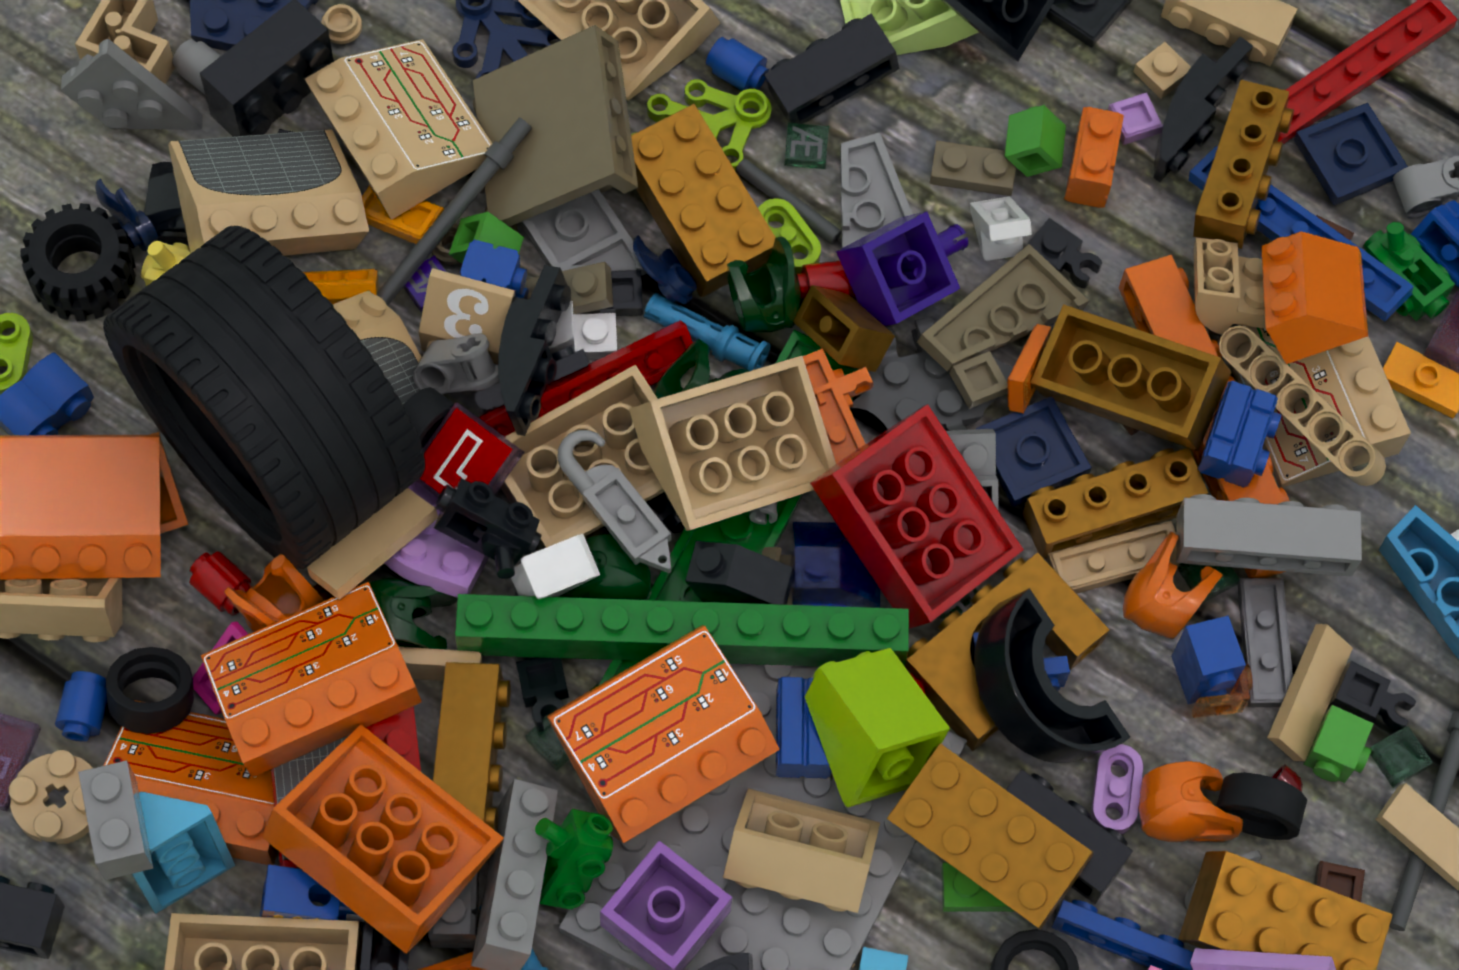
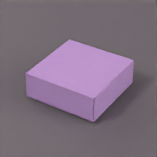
M1147 93L1109 104L1108 111L1124 115L1120 134L1123 145L1161 133L1163 125Z

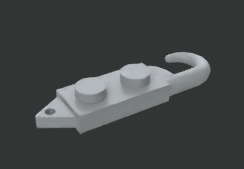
M577 430L568 434L558 448V462L562 471L583 496V500L635 565L641 562L671 573L668 542L672 540L671 533L620 469L613 465H600L585 472L573 455L575 446L580 442L590 441L602 447L605 445V440L598 433L590 430ZM665 559L666 562L660 563L659 560Z

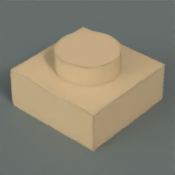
M1164 42L1137 62L1133 72L1162 99L1180 85L1191 66Z

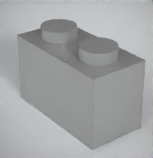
M128 761L78 772L95 864L104 879L108 880L153 869L137 781Z

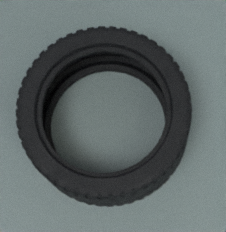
M226 227L204 243L201 248L196 249L181 260L179 264L166 271L157 280H154L105 317L103 329L114 359L136 397L171 447L216 502L255 542L274 558L279 554H283L298 570L309 566L328 551L331 546L336 545L350 534L352 530L369 519L373 513L378 512L392 501L394 497L421 478L424 473V451L416 429L411 423L407 411L403 408L404 405L400 398L394 392V388L389 380L383 375L384 373L379 365L373 360L368 349L361 343L353 329L347 325L341 314L334 309L331 302L321 294L320 290L312 281L308 280L307 276L299 268L295 267L291 260L283 256L281 251L272 246L266 239L261 238L257 233L245 227Z

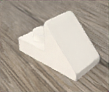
M1010 196L970 203V211L984 260L990 261L1014 257L1023 249L1022 236L1032 235L1031 221Z
M570 301L568 309L565 312L562 311L556 325L555 339L552 345L548 346L551 354L570 345L573 346L575 352L584 349L588 359H601L617 351L616 313L573 314V301Z
M580 534L522 557L521 564L514 567L515 575L511 579L519 596H536L537 599L558 597L598 577L600 572L584 535Z

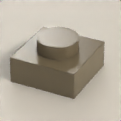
M990 351L952 366L949 372L969 409L1003 396L1008 391V383Z

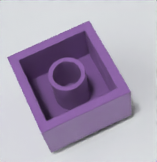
M658 841L600 911V926L656 970H684L731 912L732 896L661 841Z

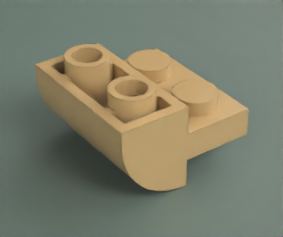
M1196 237L1193 248L1195 310L1201 323L1209 330L1223 335L1226 330L1231 328L1232 324L1265 328L1262 259L1238 257V243L1226 242L1221 239L1212 240Z

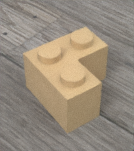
M101 0L75 43L81 60L87 54L91 56L97 55L99 53V43L110 39L164 84H166L175 69L172 63L173 55L169 41L150 34L158 21L153 0Z

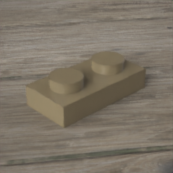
M936 140L930 184L1011 196L1016 167L1005 158L1004 150Z
M606 262L562 271L566 283L571 289L573 314L613 307L611 268ZM540 276L526 279L527 288L529 289L527 299H530Z

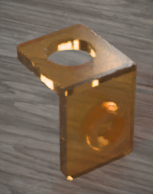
M1246 664L1231 694L1198 698L1192 709L1193 718L1242 713L1250 699L1249 691L1253 687L1250 666Z

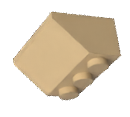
M122 578L0 580V638L2 639L15 638L21 634H38V638L42 640H59L67 635L82 636V639L87 642H103L109 640L110 637H115L123 624Z
M748 788L734 828L723 878L733 880L738 885L746 888L760 887L779 892L788 899H806L821 903L834 911L842 912L848 910L858 913L880 822Z

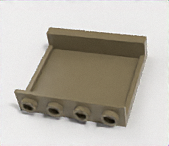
M596 25L473 80V108L477 115V121L492 143L494 141L499 143L519 117L532 127L512 152L514 158L504 170L499 168L486 184L487 207L485 212L488 211L518 232L517 223L607 185L613 186L624 194L638 188L619 42Z

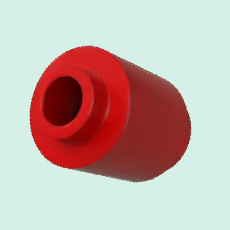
M840 261L802 265L801 273L796 274L801 291V299H805L811 285L847 293L851 297H856Z
M217 551L211 555L208 552L203 553L190 567L189 571L193 574L189 581L190 585L220 612L227 611L231 616L238 614L239 611L224 591L230 587L233 590L247 592L252 587L250 585L251 579L222 552Z

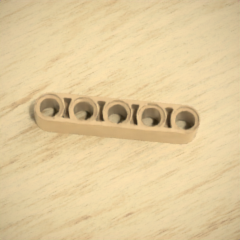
M1234 326L1223 333L1219 342V349L1223 358L1255 389L1276 395L1278 400L1275 408L1353 482L1362 486L1373 485L1383 477L1386 464L1382 454L1252 330L1245 326ZM1245 342H1251L1249 352L1245 356L1237 358L1236 352L1239 346ZM1280 369L1278 380L1272 385H1265L1267 374L1272 370ZM1303 397H1309L1310 402L1307 409L1302 413L1295 414L1294 405ZM1333 425H1339L1338 436L1330 442H1323V435L1326 429ZM1365 453L1369 454L1370 460L1368 465L1363 470L1353 471V462L1356 457Z

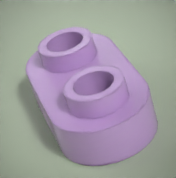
M1120 744L1102 752L1095 771L1091 805L1092 821L1103 829L1109 827L1120 834L1130 830L1138 816L1143 762L1138 752L1132 747ZM1114 765L1121 766L1125 770L1126 775L1123 777L1115 776L1111 772V767ZM1106 809H1117L1121 814V818L1117 820L1110 819L1106 815Z

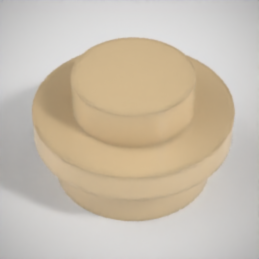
M337 4L330 7L321 20V23L329 31L330 42L335 44L350 43L357 39L362 31L360 15L352 7L345 4Z

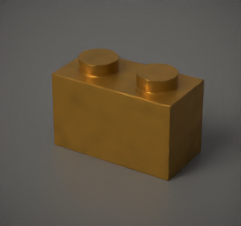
M811 285L793 320L802 331L839 364L859 369L866 367L868 371L872 372L877 371L895 337L890 330L849 294Z

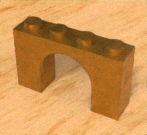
M1038 552L1027 561L1022 557L1017 559L1003 573L1005 579L994 588L990 584L984 586L971 599L970 602L973 606L962 615L957 610L951 613L938 626V629L941 631L930 641L925 637L921 638L908 651L905 668L909 673H913L916 679L922 681L927 698L955 733L967 740L966 745L972 751L976 750L999 730L980 699L975 668L970 654L973 633L980 631L986 617L998 603L1030 588L1055 625L1047 635L1045 644L1057 657L1067 655L1070 670L1099 647L1109 632L1108 627Z

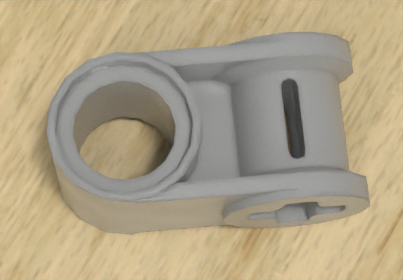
M1459 156L1427 164L1412 165L1394 175L1393 182L1407 217L1418 218L1425 216L1435 207L1445 205L1453 200L1459 204Z
M479 333L461 338L433 341L427 347L414 370V383L420 390L431 387L441 394L469 390L481 391L493 386L499 381L498 365L493 363L487 350L489 341L486 335Z

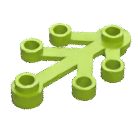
M693 79L685 86L684 99L689 106L695 104L699 108L709 103L725 110L714 115L699 110L716 140L720 131L735 126L729 144L724 146L722 150L726 156H735L738 159L736 162L731 163L736 171L738 164L743 160V150L752 129L764 126L771 117L772 106L770 100L763 92L757 89H746L738 95H733L709 87L706 82L700 79ZM693 90H700L704 94L699 97H694L690 94V92ZM659 93L652 95L648 99L647 114L651 120L659 122L688 106L671 101L667 95ZM657 104L664 105L666 109L663 111H656L652 107ZM748 108H753L757 110V113L749 114L744 111Z

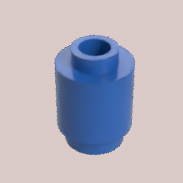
M724 37L719 38L711 48L706 59V65L712 68L714 75L741 91L760 89L766 81L764 74L769 72V69L766 68V57L734 38L730 40Z
M76 671L72 673L71 679L65 682L55 721V726L62 730V735L65 738L85 742L89 740V737L100 734L107 705L106 678L92 672Z

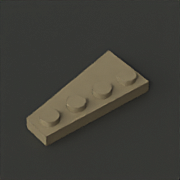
M1028 244L920 336L917 343L948 372L956 364L988 351L992 352L1031 334L1034 326L1037 324L1048 326L1055 323L1063 304L1083 310L1089 300L1037 250Z

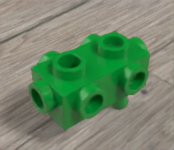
M1392 222L1387 225V232L1385 234L1381 230L1377 231L1363 244L1362 248L1414 286L1412 295L1396 310L1397 313L1402 316L1410 314L1415 321H1418L1424 315L1434 319L1450 304L1447 297L1455 283L1451 280L1447 270L1442 265L1435 263L1422 250L1419 241L1413 235L1404 231L1402 223Z
M571 809L561 826L547 818L539 820L535 827V832L548 841L546 845L547 860L539 904L573 910L584 903V893L589 891L593 878L599 877L604 873L605 863L608 862L613 851V839L609 836L613 830V825L605 815Z

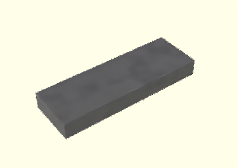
M1240 578L1237 587L1243 654L1246 663L1245 676L1248 708L1281 707L1293 678L1284 579Z

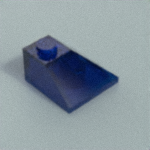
M836 522L792 523V555L794 556L793 569L795 570L792 582V605L880 608V588Z

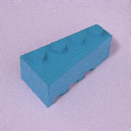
M1415 505L1387 534L1379 551L1459 660V541Z

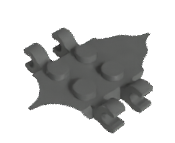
M932 317L917 319L914 322L916 329H913L911 333L918 353L898 357L896 339L894 337L877 371H869L873 381L872 389L862 393L857 399L852 401L853 407L850 408H860L873 413L889 429L928 404L945 431L968 430L966 426L979 421L983 417L984 410L998 398L969 409L950 376V371L947 372L917 343L920 336L934 324ZM891 325L885 326L888 330H890V331L894 334V331H893ZM993 356L1008 383V377L1014 366L1007 365Z

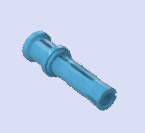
M658 293L652 295L646 305L644 318L665 327L681 320L687 325L692 341L702 340L709 346L715 359L720 362L726 359L746 370L752 371L762 368L768 357L770 343L766 341L759 343L739 333V328L734 325L723 327L681 305L679 306Z

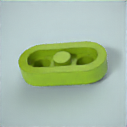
M778 198L764 201L758 209L774 236L786 238L791 245L793 254L801 252L806 255L804 259L794 258L795 273L800 274L804 264L819 263L821 244L793 205L786 200ZM777 221L780 222L783 226L780 228H773L769 225V223Z
M3 313L0 315V367H8L5 373L0 374V395L10 386L21 381L28 369L33 333L27 320L17 313ZM8 328L15 329L9 336L2 335V332Z

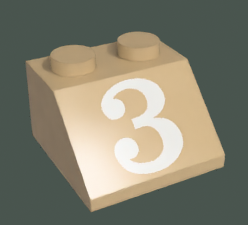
M432 268L419 327L421 350L426 351L427 347L436 340L461 338L481 333L486 335L489 341L487 350L493 363L498 365L501 334L506 315L513 297H515V290Z

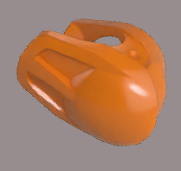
M1171 531L1147 564L1139 570L1129 584L1124 596L1123 616L1142 630L1174 639L1188 623L1223 574L1210 566H1206L1201 570V581L1193 589L1186 592L1178 590L1173 583V577L1178 565L1170 563L1169 560L1179 536Z
M279 554L265 567L262 579L247 592L233 590L230 587L224 591L232 604L243 615L253 632L323 602L318 592L283 554Z
M1175 762L1155 768L1142 778L1138 811L1141 820V830L1148 837L1167 842H1225L1239 836L1243 828V819L1224 812L1203 795L1202 790L1204 789L1214 792L1221 790L1223 777L1216 768L1200 762Z

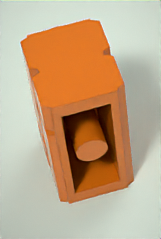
M1083 107L1077 128L1064 200L1097 208L1105 207L1112 185L1113 170L1124 115L1093 107Z

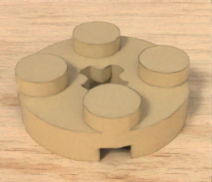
M57 750L52 754L42 755L25 765L9 786L11 812L22 831L34 840L56 842V844H68L85 836L89 832L78 772L92 769V766L82 758L73 756L65 750ZM54 789L58 791L66 789L69 791L64 796L66 804L61 808H58L55 804H51L48 807L45 805V802L49 799L48 794Z

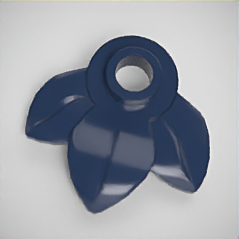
M102 179L97 180L95 185L97 198L101 205L109 210L111 215L119 221L121 229H124L129 245L132 248L139 246L143 251H147L149 245L158 239L157 232L149 218L141 210L136 211L122 188L118 189L114 195L105 187Z
M639 235L636 236L633 241V251L641 267L652 279L658 282L661 293L669 301L687 304L692 299V293L697 289L696 282L691 274L681 266L670 248L657 256L646 247Z

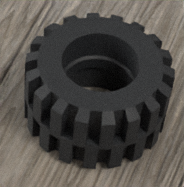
M80 203L79 209H73L71 204L62 205L63 211L55 213L51 209L45 212L46 219L44 221L36 219L31 224L33 233H25L23 238L25 248L20 250L24 273L38 303L42 302L44 309L51 314L57 311L59 318L68 320L71 315H75L77 321H86L87 315L94 314L95 319L104 316L103 310L108 307L114 311L120 306L118 298L126 299L131 291L128 284H134L136 277L134 268H136L135 260L124 229H121L119 221L114 216L108 217L106 210L97 207L93 212L90 204ZM89 251L100 255L97 262L83 272L64 273L58 270L62 261L74 253Z

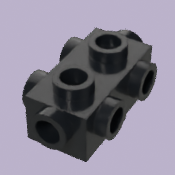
M461 478L455 488L446 484L434 508L440 511L434 529L495 560L497 576L501 579H508L515 575V565L523 555L526 556L534 553L542 534L536 531L540 520L533 516L528 506L520 502L507 503L494 496L492 489L480 481L470 483Z

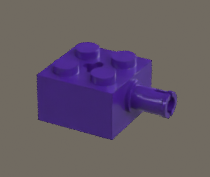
M925 211L900 217L836 251L858 303L880 323L888 326L907 319L961 289L947 257L967 248L969 242L968 237H964L959 241L955 239L966 233L958 224H953L948 229L937 234L928 212Z

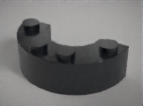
M1029 588L998 603L986 617L978 634L975 647V675L980 699L991 719L1001 733L1017 748L1046 762H1077L1124 743L1130 738V735L1106 700L1092 706H1079L1064 699L1052 686L1045 671L1043 649L1046 637L1055 625Z

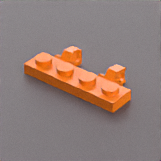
M822 348L803 356L837 464L866 444L850 407H853L851 398L871 390L873 381L866 367L844 375L842 368L832 370Z

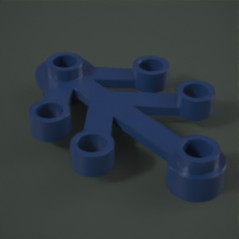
M456 0V9L464 20L459 41L453 47L455 64L461 68H470L476 64L478 52L477 46L474 43L480 22L490 34L483 67L477 74L476 79L500 68L503 51L514 62L528 55L520 44L545 48L551 45L549 43L551 40H560L550 30L535 29L543 23L536 17L527 16L526 13L529 11L516 0ZM474 2L482 3L480 6H470ZM497 15L521 17V21L526 27L504 24ZM462 51H470L472 53L468 57L458 55Z

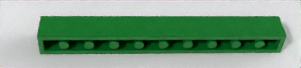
M458 594L455 639L457 650L479 651L481 656L642 661L704 625L729 664L820 667L829 661L840 662L854 658L866 651L873 653L891 648L905 666L909 651V609L567 597L537 599L536 596Z

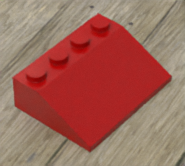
M928 404L838 462L810 483L892 608L909 609V629L931 623L1024 550Z

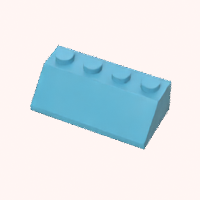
M139 792L153 869L133 873L132 876L156 914L236 865L215 818L207 805Z

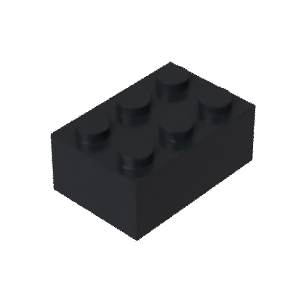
M297 0L290 1L200 72L210 115L232 137L265 134L274 121L284 113L289 114L300 105L302 99L311 93L304 79L334 62L328 29Z

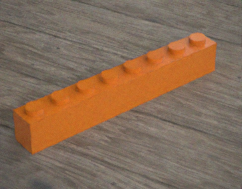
M1172 255L1124 270L1119 290L1138 330L1222 358L1217 341L1214 339L1210 340L1205 326L1196 314L1195 304L1188 292L1189 281L1183 268H1177ZM1232 376L1228 379L1229 382L1235 381ZM1219 403L1214 412V415L1209 424V427L1204 436L1199 451L1191 449L1198 466L1200 464ZM1270 456L1262 476L1254 474L1248 487H1241L1226 482L1223 478L1217 479L1202 474L1211 495L1216 500L1234 501L1239 498H1254L1260 503L1277 505L1281 502L1290 501L1286 491L1282 487L1278 488L1272 475L1273 464ZM1244 568L1248 578H1268L1286 572Z

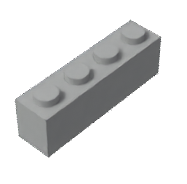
M1198 494L1190 498L1184 497L1177 513V535L1179 538L1176 542V563L1353 576L1362 561L1361 511L1348 510L1343 505L1333 504L1316 508L1304 507L1302 503L1296 501H1285L1277 505L1260 503L1254 498H1239L1234 501L1216 500L1211 495Z
M514 779L500 802L497 832L504 839L490 856L471 962L473 967L485 970H521L531 955L547 860L546 845L548 842L536 834L535 827L542 818H547L553 822L558 794L556 789Z

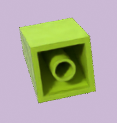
M891 648L873 653L866 651L851 659L840 662L829 661L821 665L815 671L814 679L804 696L841 799L847 808L908 789L938 745L942 744L950 730V727Z

